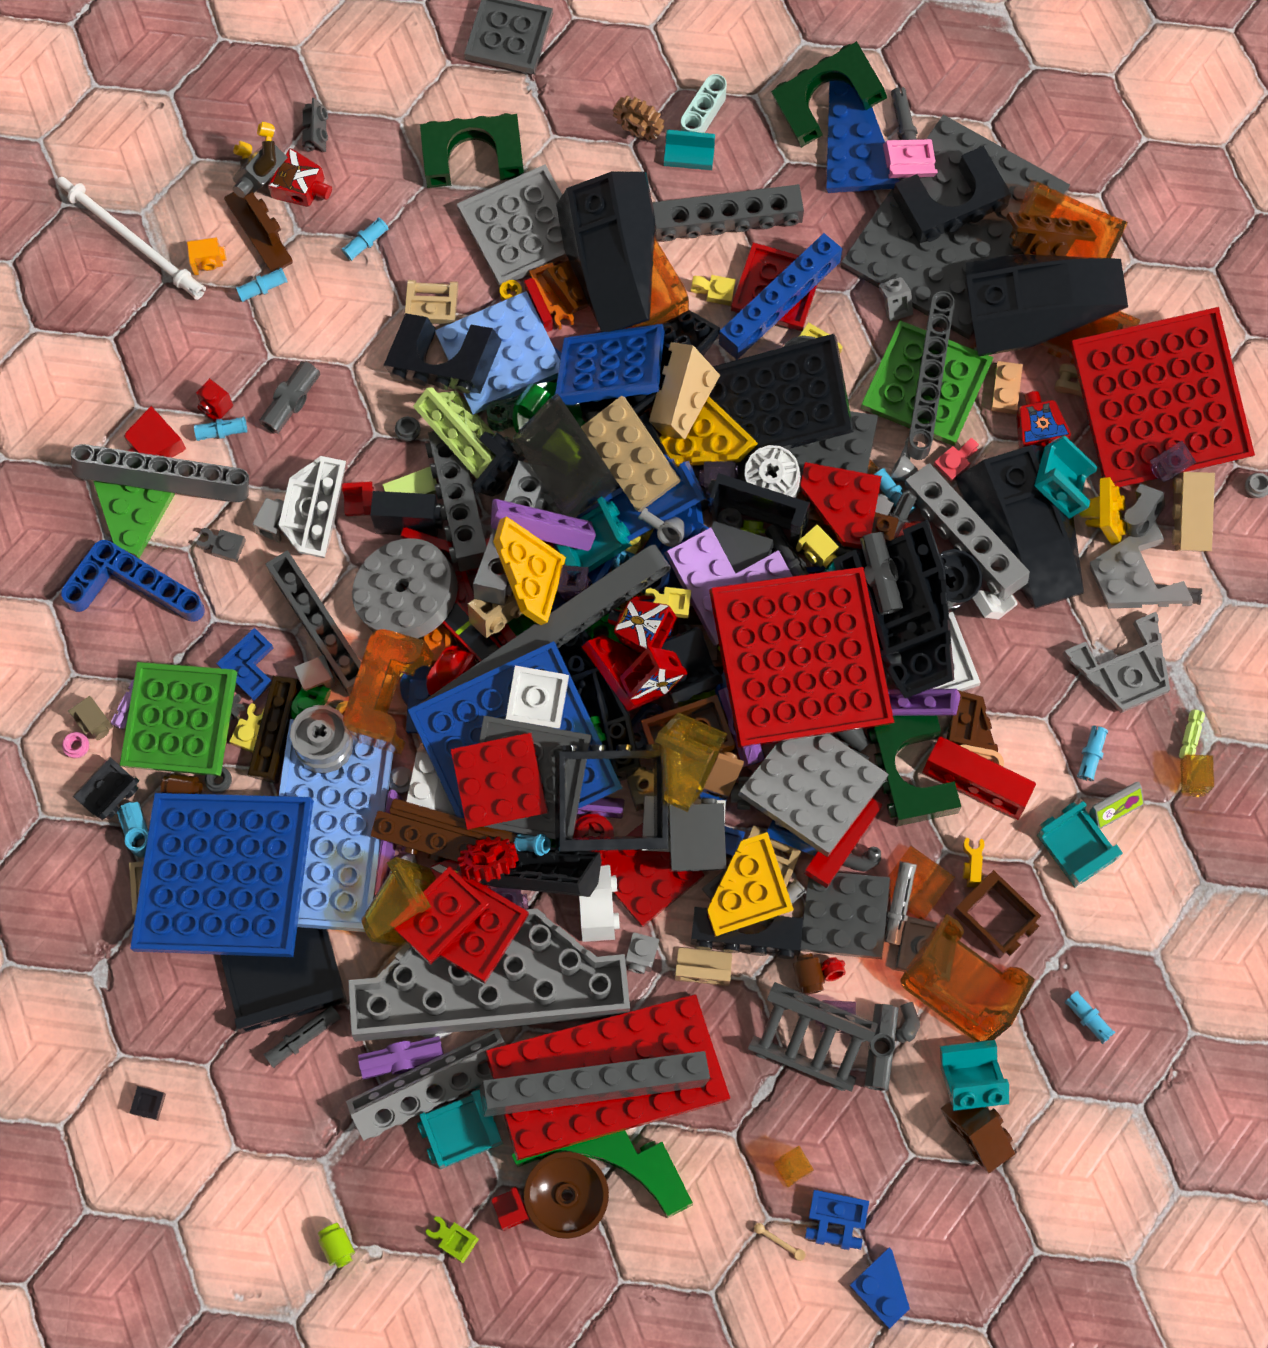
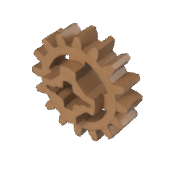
M626 96L625 99L620 97L612 110L614 112L613 117L618 119L616 123L621 124L623 130L630 131L632 136L636 135L640 139H643V137L648 141L652 138L657 139L664 128V120L659 118L661 114L656 112L655 107L646 105V101H641L637 97H634L633 100L629 96Z

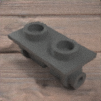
M312 98V104H306L302 110L303 127H310L302 130V146L305 151L310 152L315 147H318L323 152H326V141L328 140L326 120L328 119V112L325 106L315 98Z

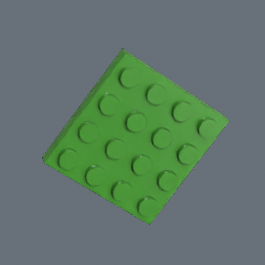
M901 320L899 321L861 404V409L910 428L926 330ZM948 341L933 435L934 439L955 447L994 357L989 355L979 357L978 351L954 341ZM937 350L929 351L934 355L940 354ZM925 373L928 377H936L934 373ZM921 396L926 401L933 400L930 396ZM924 418L918 419V421L922 424L929 423V421H927Z
M137 662L120 766L221 776L237 671L233 669Z

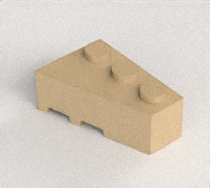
M671 342L669 351H672L669 365L668 367L664 366L662 372L665 375L662 390H659L656 394L649 422L663 436L685 439L720 374L693 345Z
M1181 472L1173 475L1174 529L1172 531V545H1175V551H1212L1215 473Z

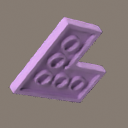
M708 528L664 552L683 589L691 590L690 602L713 646L719 644L709 589L793 577L779 550L735 573L712 528Z

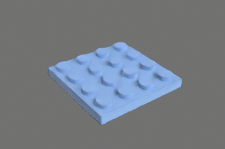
M527 291L435 330L448 361L461 349L471 324L493 328L502 341L481 393H463L473 415L520 395L529 384L550 382L558 378L560 359Z

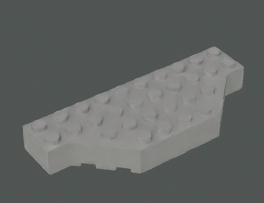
M526 909L529 912L528 917L485 984L441 957H438L430 965L406 943L395 955L394 960L376 978L348 980L352 1037L357 1042L609 1018L630 1012L625 954L597 957L580 945L575 938L560 926L549 920L539 909Z

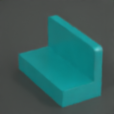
M666 130L664 166L712 171L715 134Z

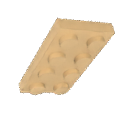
M620 396L581 426L638 512H641L644 507H648L681 482V479L625 397Z

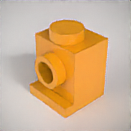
M217 237L187 242L190 266L194 275H199V270L211 271L217 267H223V261H227L225 247L219 245Z

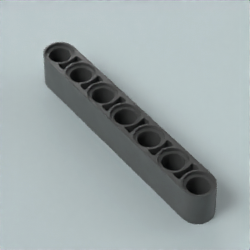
M939 291L933 296L928 314L907 444V453L915 460H922L928 456L933 441L954 309V298L946 291ZM937 305H944L947 308L940 309ZM934 327H939V328H941L943 331H942V332H937V331H935L933 328H934ZM937 350L940 354L934 355L929 351ZM925 373H934L936 377H928ZM927 395L933 400L926 401L921 396ZM924 418L927 421H929V423L922 424L918 421V419ZM914 442H922L925 444V447H917Z
M86 444L76 445L71 450L72 473L81 479L230 502H242L249 496V475L244 469Z

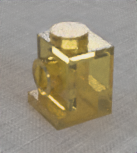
M800 1146L782 1155L779 1160L774 1162L776 1169L788 1188L814 1171Z

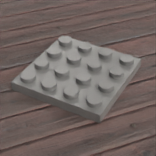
M546 164L457 203V209L499 287L508 280L516 281L529 275V271L552 262L554 264L567 258L563 247L556 203L562 196V193Z
M818 735L779 741L741 788L738 796L828 857L885 782L889 774L832 735Z

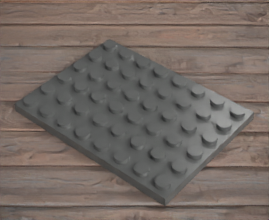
M943 115L927 137V139L932 140L936 161L934 165L938 173L934 177H919L930 197L937 203L949 207L960 206L968 202L973 195L958 168L961 155L984 146L1011 192L1006 209L999 213L992 212L985 215L978 222H969L955 232L948 231L941 234L934 241L929 242L927 240L919 243L893 197L894 189H891L841 262V267L878 288L881 283L891 279L903 278L911 290L912 307L927 316L933 296L939 291L949 292L954 298L950 329L970 339L974 333L967 284L966 263L1012 254H1024L1020 247L1029 233L1017 232L1006 217L1008 212H1024L1029 215L1051 217L1068 192L1070 184ZM937 305L940 309L947 308L944 305Z

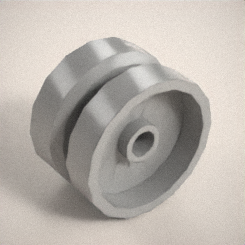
M316 705L303 710L296 716L291 725L290 738L296 756L306 769L315 773H330L340 769L349 760L353 750V739L346 718L339 710L330 706Z

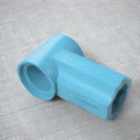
M128 802L121 805L117 812L125 836V844L135 856L145 858L149 830L139 802ZM145 838L144 844L136 848L135 843L137 840Z

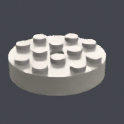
M400 539L385 544L366 558L356 574L352 599L358 616L373 633L381 638L383 635L387 636L392 641H410L429 634L443 623L455 604L458 581L453 566L436 546L420 539Z

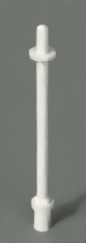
M64 177L57 179V184L68 192L67 199L70 203L74 204L79 201L171 275L176 287L183 288L195 300L200 299L204 295L203 291H206V287L191 277V273L187 269L179 270L89 198L85 194L86 188L82 183L74 186Z

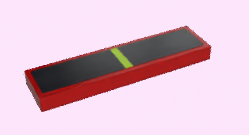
M456 600L451 612L442 625L469 653L476 655L475 659L478 662H481L501 648V645L491 635L485 638L469 622L468 611Z

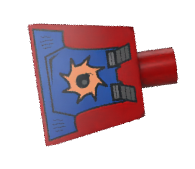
M1032 391L1024 395L1026 405L1019 407L1016 417L1019 449L1030 445L1045 447L1061 436H1066L1070 439L1071 433L1054 400L1042 402L1038 391Z

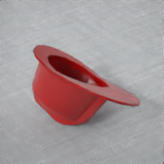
M452 645L445 648L427 675L426 686L429 695L431 696L475 666L476 661L474 658L476 655L466 652V650L459 646Z

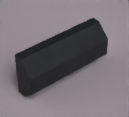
M550 847L549 852L542 856L536 855L534 852L517 851L519 861L516 862V868H509L510 874L502 873L501 879H491L490 882H486V879L481 880L482 884L491 887L590 897L599 882L602 860L600 852L558 851L555 847Z

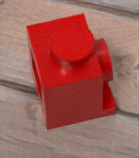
M210 378L196 392L200 401L197 408L214 422H216V419H221L234 406L229 393Z

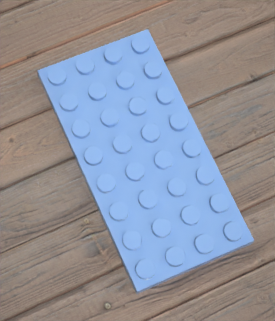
M290 719L279 796L311 797L314 800L297 927L371 932L381 839L372 837L371 831L377 812H385L386 795L389 790L396 728L395 726L347 723L353 739V750L349 760L336 771L315 773L306 769L298 761L290 738L291 725L294 719Z

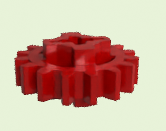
M499 836L494 840H491L490 837L476 840L474 846L466 845L467 850L460 851L461 857H458L461 875H466L467 880L475 878L477 883L482 879H486V882H490L491 879H501V874H510L509 868H516V862L519 861L515 844L510 843L508 838L501 841Z

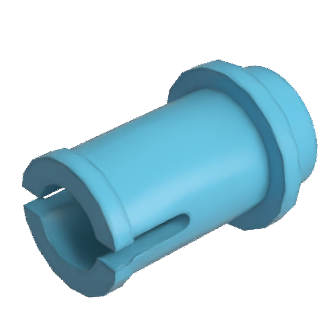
M518 834V838L515 837L514 844L517 851L534 852L536 855L542 856L548 853L551 847L550 839L544 834H538L537 836Z

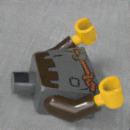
M261 122L258 125L257 135L265 137V141L262 142V146L253 154H251L252 146L246 142L239 141V145L236 144L234 146V154L242 156V159L240 160L241 168L233 176V181L236 182L233 191L241 198L260 189L288 158L272 141L275 127L270 123Z

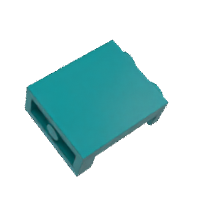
M1061 436L1045 446L1034 486L1070 519L1089 508L1090 500L1082 492L1086 478L1097 471V466L1066 436Z
M602 496L597 499L600 506L580 518L592 522L596 537L591 549L585 551L556 544L559 552L566 557L565 564L568 570L579 579L632 546L628 539L630 535L628 528L617 517L620 514L618 508L613 501L608 502Z
M1084 801L1078 805L1075 802L1069 804L1062 810L1063 815L1057 819L1052 816L1040 824L1042 829L1037 834L1039 840L1074 888L1118 860L1123 854L1117 844L1115 846L1110 844L1085 809L1087 804Z
M995 1040L940 1046L941 1071L953 1111L1009 1104L1008 1079L1003 1078L997 1060V1044Z
M480 1089L472 1092V1095L429 1113L423 1112L419 1114L421 1121L417 1123L422 1138L428 1137L431 1145L427 1149L432 1165L437 1163L440 1169L503 1144L493 1116L484 1117Z

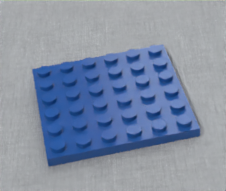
M555 641L408 709L456 816L465 819L451 749L478 744L484 716L506 719L515 666L569 675L560 729L592 735L590 745H603ZM587 759L578 809L623 788L610 759Z
M155 793L130 949L134 952L293 957L314 800L311 797Z

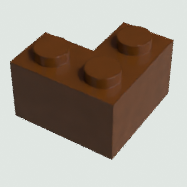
M951 1101L941 1107L949 1126L965 1141L974 1160L988 1173H991L1015 1155L1010 1144L1013 1142V1139L1008 1131L1001 1126L1004 1121L994 1108L989 1110V1107L953 1111Z

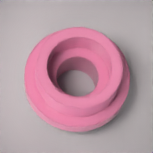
M80 732L68 734L62 743L64 753L74 759L83 757L88 752L90 746L88 738ZM76 742H80V748L77 750H73V744Z

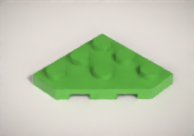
M94 481L113 543L135 557L140 558L175 493Z

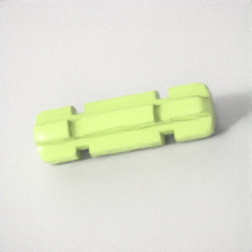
M1192 709L1189 713L1188 724L1186 725L1182 741L1183 746L1179 753V757L1183 760L1192 761L1195 757V748L1198 745L1202 729L1201 725L1205 717L1203 711Z

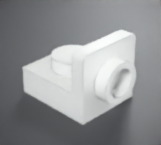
M979 590L977 595L973 597L984 618L1000 619L1017 606V601L1013 595L1003 601L998 594L994 595L992 592Z

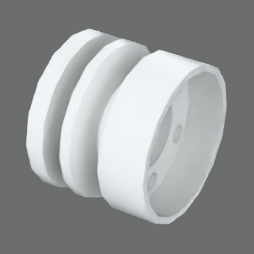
M768 445L759 448L750 455L745 465L744 475L746 482L794 498L797 497L801 485L800 470L797 459L789 450L781 446ZM772 470L777 476L772 478L771 475H768V472Z

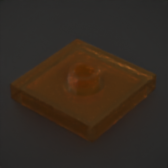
M910 846L900 859L902 862L917 865L907 910L919 919L925 920L955 876L913 846ZM900 861L888 876L891 879L889 891L891 899H893Z

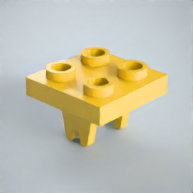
M1110 477L1100 478V496L1089 499V508L1080 512L1079 515L1082 518H1092L1085 521L1086 526L1101 528L1110 544L1117 545L1122 541V535L1126 533L1125 521L1122 519V511H1125L1126 508L1125 497L1120 495L1119 487L1114 485Z

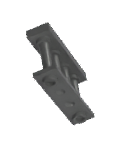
M774 982L767 998L774 1006L762 1038L753 1036L748 1049L760 1058H771L827 1081L835 1089L852 1092L857 1077L849 1073L861 1043L865 1041L872 1042L878 1024ZM790 1009L797 1012L800 1017L786 1049L772 1043L784 1010ZM817 1020L824 1023L825 1030L814 1058L811 1059L798 1054V1050L809 1022ZM841 1030L850 1034L852 1038L841 1066L837 1070L823 1063L836 1031Z

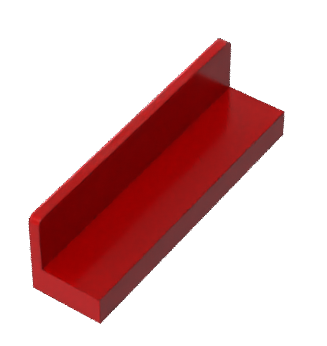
M943 737L938 738L922 771L923 774L944 784L955 781L958 791L1017 820L1021 817L1036 786L1034 781Z

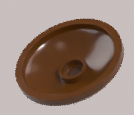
M559 1152L541 1160L530 1172L524 1189L525 1207L533 1223L544 1233L562 1239L580 1237L594 1229L602 1220L609 1201L608 1184L602 1170L588 1157L574 1152ZM566 1189H569L573 1194L569 1201L562 1198V1192Z

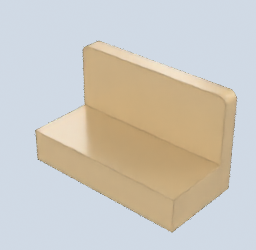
M679 948L675 981L729 986L732 953Z

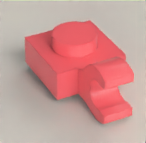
M971 438L959 451L952 446L934 462V466L952 483L957 476L970 467L971 463L967 459L978 451L977 447L979 444Z

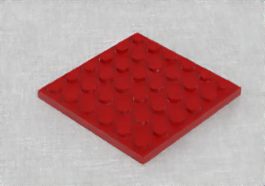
M1219 307L1070 341L1102 478L1110 477L1114 485L1121 488L1172 476L1181 472L1194 471L1255 456Z
M863 567L709 589L739 748L894 723Z

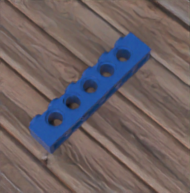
M823 233L719 331V345L738 360L840 263L842 248Z

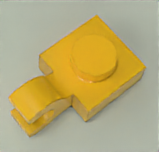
M966 838L963 842V850L969 856L968 863L964 862L963 879H967V887L976 888L981 883L982 851L985 846L983 839L979 840L977 849H972L969 846V838Z

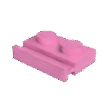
M931 139L888 140L883 144L886 165L890 171L889 178H909L916 174L919 177H934L938 173L934 165L936 161Z

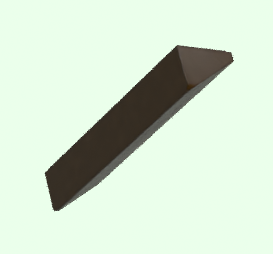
M273 675L247 774L249 777L278 784L284 763L290 719H293L291 717V705L302 687L298 679Z

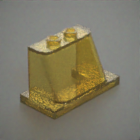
M679 712L659 731L655 742L660 744L664 799L666 802L686 812L690 810L703 792L721 746L725 742L727 733Z
M395 857L387 862L391 872L363 915L361 922L372 942L398 947L406 941L393 929L417 913H422L431 907L423 892L436 878L430 868Z

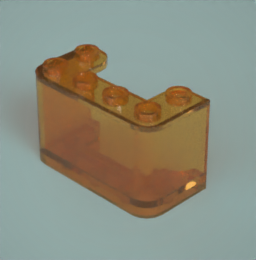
M386 629L375 631L369 638L343 716L344 725L359 742L400 755L402 754L405 741L397 736L396 722L387 713L400 674L404 673L414 676L415 670L419 667L431 666L434 654L424 640Z

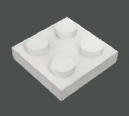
M515 666L506 719L560 729L569 675Z

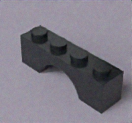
M694 908L691 944L696 945L697 949L712 950V947H721L724 952L739 953L740 950H749L750 954L756 956H766L767 952L777 953V957L783 959H793L794 955L799 956L803 918L776 916L767 929L756 934H744L733 930L715 936L706 911L707 908Z

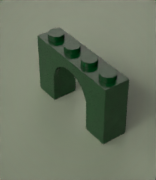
M857 41L843 46L836 54L821 59L817 65L800 71L796 77L788 82L785 81L778 84L771 91L776 104L801 148L823 135L809 109L810 98L820 85L829 81L847 83L854 89L865 110L887 99L882 83Z
M504 113L499 116H478L472 119L456 118L451 121H430L420 124L427 188L452 186L449 166L450 155L459 144L469 140L483 141L495 150L498 158L500 180H509L524 174L517 114Z
M937 715L893 716L894 723L867 729L870 744H875L877 751L874 754L875 765L889 774L881 788L883 794H888L890 804H887V811L890 820L894 819L896 827L959 813L962 806L955 781L931 787H915L901 778L895 765L897 753L905 746L939 737L941 728Z

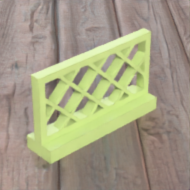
M433 387L426 388L413 407L478 479L496 457L479 438L485 431L494 434L493 431L477 414H472L468 403L457 391L437 393Z

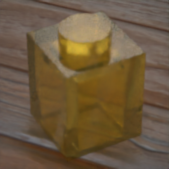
M1185 755L1180 762L1181 792L1190 793V796L1193 797L1205 796L1214 787L1213 755Z

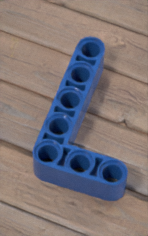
M100 540L93 545L61 591V596L67 606L72 611L82 612L89 607L110 576L113 575L190 622L200 620L205 613V607L195 592L108 540ZM112 552L108 558L101 559L104 553ZM126 565H133L129 571H122ZM96 572L93 579L86 580L88 574ZM146 578H154L150 584H143ZM175 590L174 595L171 597H164L167 591ZM81 593L79 599L71 601L74 594ZM197 603L194 609L185 610L188 604Z

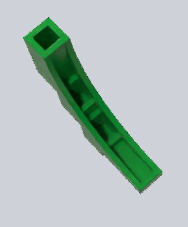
M625 1130L521 1160H516L515 1153L511 1154L517 1167L559 1152L578 1153L590 1159L603 1161L619 1168L640 1182L656 1199L667 1218L693 1206V1202L663 1142L656 1144L655 1140L640 1147L641 1153L637 1154Z

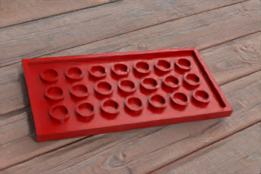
M696 994L489 1049L485 1052L493 1079L701 1051L706 1053L710 1079L704 1087L503 1114L516 1160L730 1100V1095Z

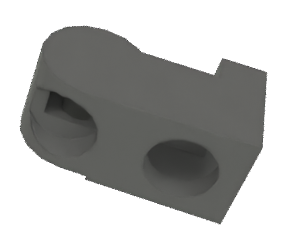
M1140 484L1136 490L1137 502L1124 515L1126 531L1132 537L1145 535L1165 508L1164 492Z

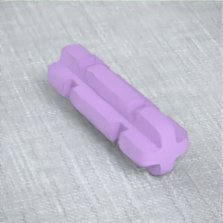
M134 679L128 687L130 691H126L117 708L118 714H114L111 720V724L116 728L125 729Z

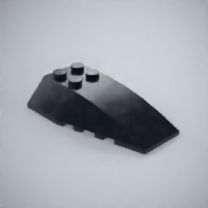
M928 520L903 529L904 535L886 542L889 556L894 561L898 570L899 578L896 583L903 609L891 614H879L874 591L866 580L881 658L904 698L915 696L955 680L945 569ZM853 550L833 559L836 571L859 567L865 568L867 566L863 551Z

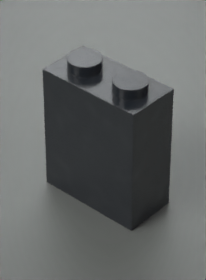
M373 491L370 516L376 534L401 535L403 528L407 527L437 537L438 529L443 528L440 511L441 504H437L435 494Z

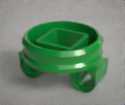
M554 382L529 384L516 400L513 409V424L518 437L528 447L543 452V447L557 429L580 443L586 436L581 428L586 422L582 419L580 403L557 406L555 400L557 383ZM547 403L563 414L550 434L532 421V419L538 418Z

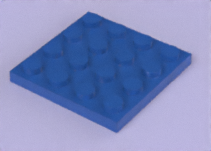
M663 324L565 337L555 393L557 406L574 405L589 401L598 402L604 399L619 398L620 396L649 395L659 392L664 342Z

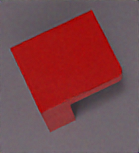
M372 481L342 483L345 516L370 515L372 494L375 491Z
M516 1186L512 1187L511 1191L492 1198V1203L503 1231L529 1221Z

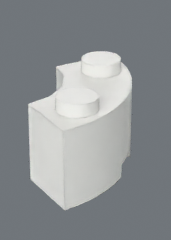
M610 865L601 866L599 882L591 896H579L583 942L615 940L614 929H620L619 913H613L612 892H617L616 875L611 876Z

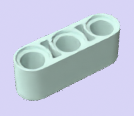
M712 74L705 80L681 118V131L705 133L726 99L727 83L723 76ZM689 126H694V127H696V128L690 129V128H688V127H689Z

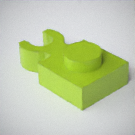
M435 1216L434 1220L440 1224V1229L437 1232H431V1230L426 1229V1234L433 1240L442 1239L438 1247L461 1263H464L479 1239L455 1222L449 1229L447 1223L441 1217Z

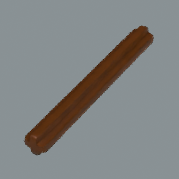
M394 799L390 806V813L475 839L483 840L486 837H490L491 840H494L499 836L501 841L508 838L510 843H514L515 837L518 838L516 833L484 826L467 830L464 818L403 800Z

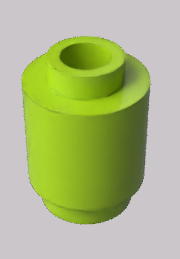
M334 1223L318 1232L320 1237L318 1242L329 1266L336 1265L337 1268H340L353 1261L351 1256L355 1254L354 1248L344 1228H340L338 1223Z

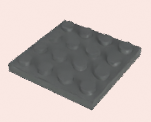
M484 716L479 743L532 733L548 813L484 827L533 836L544 834L549 839H555V750H562V745H579V750H589L592 735ZM565 759L566 838H573L587 759Z

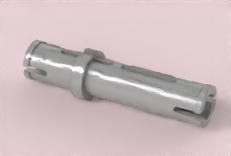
M902 861L899 863L890 912L887 911L886 917H888L884 939V942L897 945L901 943L904 923L908 920L906 915L917 867L916 864Z

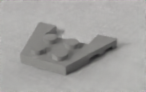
M1156 521L1145 535L1141 537L1129 536L1090 562L1091 572L1108 609L1142 608V605L1158 604V607H1169V604L1192 605L1193 599L1184 581L1158 589L1140 551L1164 544L1163 535Z
M1157 612L1137 619L1133 623L1144 644L1143 647L1101 665L1097 664L1086 642L1069 648L1063 653L1064 657L1120 713L1167 694L1170 691Z

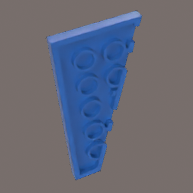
M829 81L827 192L894 189L895 183L899 182V179L889 178L890 171L886 165L883 148L885 141L873 108L865 110L854 89L847 83Z

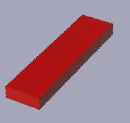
M872 798L829 856L826 857L818 851L804 874L827 888L883 805Z

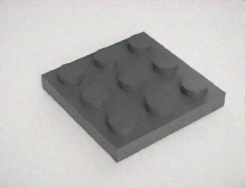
M481 0L464 53L465 59L535 75L553 16V8L518 0Z
M837 873L827 888L808 877L801 951L882 960L890 877Z

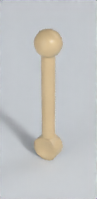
M762 1223L754 1225L755 1233H762L794 1254L796 1260H804L806 1256L805 1251L793 1248L766 1230Z

